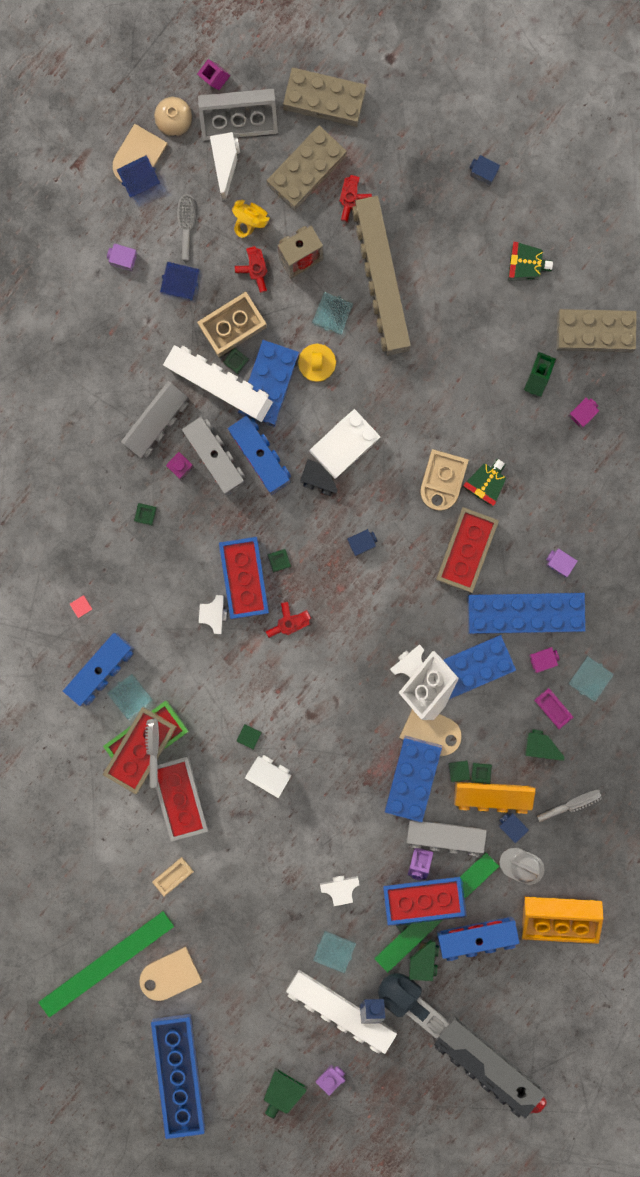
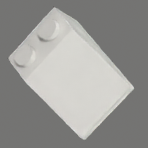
M233 132L210 136L222 201L227 198L238 160L237 154L240 153L238 138L233 137Z
M354 409L315 444L309 452L336 479L379 440L380 436Z
M432 651L399 691V694L421 720H434L445 708L459 678L435 651Z
M265 755L262 757L258 756L245 779L279 798L291 777L288 774L290 770L282 765H279V767L273 765V760Z

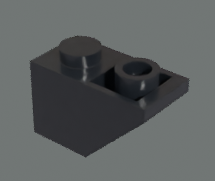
M308 459L300 482L304 483L303 487L314 490V487L321 489V493L327 496L336 495L338 490L330 473L321 463Z

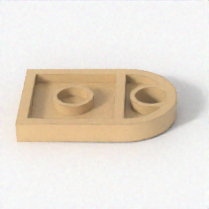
M134 124L113 160V171L116 178L127 186L140 185L141 181L142 183L145 182L143 180H147L168 143ZM130 170L132 172L130 180L127 179L126 181V179L122 178L123 171Z
M431 450L420 490L421 498L426 506L433 510L442 511L454 505L459 496L468 459ZM435 495L442 497L443 502L439 506H435L432 503V497Z
M413 709L399 737L404 740L406 735L442 745L440 756L453 753L461 743L460 728L453 720L440 714L434 720H421ZM448 735L456 737L455 745L448 746L445 739Z
M186 946L148 964L140 975L142 992L148 998L156 1001L168 999L202 982ZM147 980H153L156 983L154 990H148L145 987Z

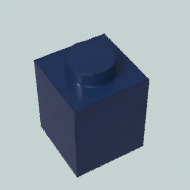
M480 155L478 160L473 159L469 167L472 170L470 176L491 186L500 165Z
M368 529L347 538L355 557L375 548V543L378 542L374 532H369Z
M512 812L510 814L505 813L499 819L500 824L498 826L514 843H517L529 831Z
M365 999L360 1004L361 1024L381 1023L385 1019L384 999Z

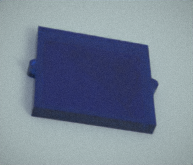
M147 155L117 169L122 180L121 184L125 186L130 198L160 184L155 173L156 169L152 167Z
M167 262L165 273L162 275L163 281L160 293L193 300L195 288L198 286L197 279L200 269Z

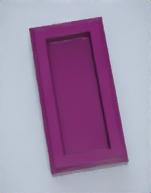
M550 688L546 689L534 700L558 730L574 718Z

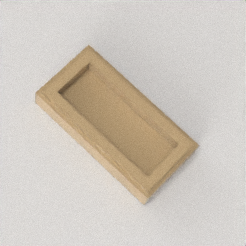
M181 857L153 880L152 883L165 897L194 871Z

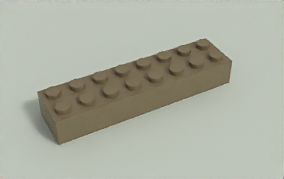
M378 196L355 200L352 214L354 222L358 221V225H356L358 241L362 240L363 243L360 244L362 259L366 258V263H364L366 278L370 277L371 280L369 281L368 288L370 296H374L375 299L372 306L374 315L378 314L379 317L376 322L378 333L383 335L380 341L382 352L386 351L387 356L408 352L411 345Z

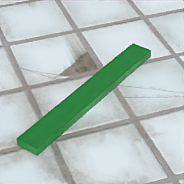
M486 852L460 876L463 881L465 899L499 867ZM443 920L409 924L374 959L388 973Z
M163 910L38 1003L50 1018L171 930L174 924Z

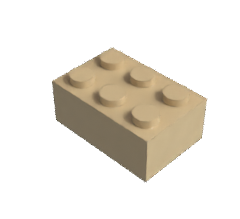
M244 292L197 322L218 357H221L234 347L267 328L266 322L247 292Z

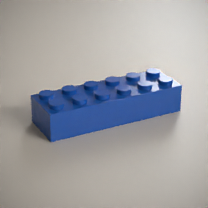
M585 593L467 596L468 634L585 632Z
M191 1014L154 1018L151 1021L165 1138L170 1139L204 1134L206 1129Z

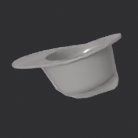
M509 848L500 857L499 863L503 873L518 882L527 885L536 884L544 875L545 869L542 860L523 849Z

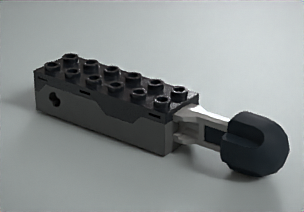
M400 973L388 975L382 980L379 985L378 996L379 999H384V1007L396 1017H403L407 1014L433 1036L436 1050L442 1055L447 1053L454 1065L458 1068L461 1065L471 1079L477 1078L480 1086L488 1093L490 1091L494 1092L495 1098L503 1105L507 1103L513 1114L517 1117L523 1116L526 1119L530 1113H540L544 1109L547 1101L544 1098L545 1093L541 1086L453 1013L448 1019H445L420 998L422 987L415 981ZM523 1087L521 1091H517V1088Z

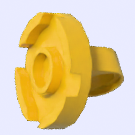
M237 200L232 208L233 214L238 218L234 231L241 238L251 235L255 227L264 228L270 217H266L268 213L262 207L252 202L250 205L244 204L245 200ZM242 223L247 226V233L241 231L240 226Z
M311 344L304 348L299 355V371L309 381H325L335 371V355L325 345Z

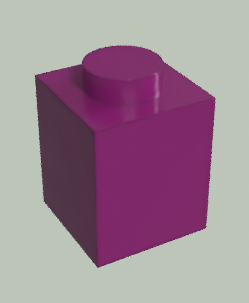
M210 59L205 62L197 73L206 83L218 90L222 88L231 76L219 64Z
M585 398L568 416L582 429L599 412L597 409L598 404L591 398L589 400Z
M180 452L166 465L180 480L194 467Z
M552 647L529 655L535 673L558 666L557 661H560L557 650L553 651Z

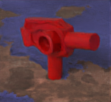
M350 175V177L344 179L339 200L342 207H344L341 221L348 222L350 211L355 206V200L372 197V194H357L360 179L358 176Z
M255 246L246 248L249 265L235 266V273H249L251 279L257 281L259 292H266L267 288L264 277L268 271L262 251Z
M288 602L281 603L283 618L278 620V626L265 631L268 638L281 632L290 635L308 626L311 619L308 611L306 610L298 615L291 616Z

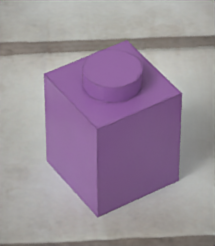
M114 244L113 248L108 250L107 259H109L108 262L112 266L132 271L138 253L135 249Z
M556 549L555 552L552 550L546 558L549 561L546 566L565 578L568 577L577 563V560L560 549Z

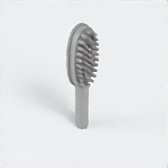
M185 194L179 199L177 219L179 227L182 229V260L189 261L190 230L194 227L196 219V205L194 198L189 194Z
M154 718L147 720L146 725L149 726L146 727L148 730H145V732H148L145 734L148 735L145 737V739H148L145 740V742H148L145 744L148 745L146 752L150 755V788L158 787L157 754L159 748L158 720Z
M593 790L582 794L564 805L537 815L539 822H543L567 810L575 812V808L578 811V807L581 810V806L584 809V805L585 807H587V804L590 806V802L593 805V801L596 803V799L599 802L601 800L600 790Z

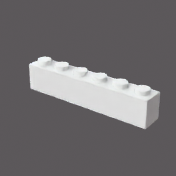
M174 345L163 364L165 367L260 422L263 421L273 403L268 399L269 395L260 389L258 392L252 390L254 386L248 382L243 381V383L236 381L238 377L228 372L226 375L221 372L223 368L212 363L210 366L206 363L207 359L198 354L194 357L191 355L192 351L183 345L181 348Z
M300 970L297 971L286 989V992L289 993V998L295 1002H298V1000L305 1003L304 1007L311 1012L316 1010L321 1013L320 1017L329 1023L331 1021L338 1024V1029L345 1033L347 1031L354 1034V1039L360 1043L367 1042L371 1045L370 1049L378 1054L380 1052L385 1054L397 1035L396 1030L383 1022L361 1024L360 1008Z

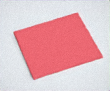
M84 595L70 603L78 618L92 610Z

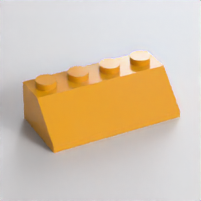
M455 782L454 805L458 806L459 810H470V807H478L477 811H489V808H497V812H508V809H516V813L527 814L528 810L533 809L535 788L532 786Z
M525 897L522 940L599 944L603 924L602 901Z

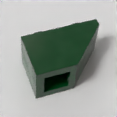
M435 940L427 942L410 957V980L433 981V976H437L438 965L434 964V959L438 957L439 945H436Z

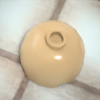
M178 97L163 99L155 109L154 118L156 126L165 135H182L191 126V108L184 100Z

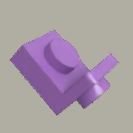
M414 848L407 875L416 880H426L433 852Z
M331 1064L315 1082L330 1096L341 1083L345 1082V1072L339 1066L334 1067Z

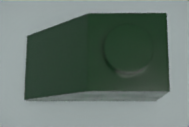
M538 352L526 381L525 391L542 397L556 358Z
M532 729V733L527 732L525 756L564 761L565 757L550 737L543 734L544 731Z

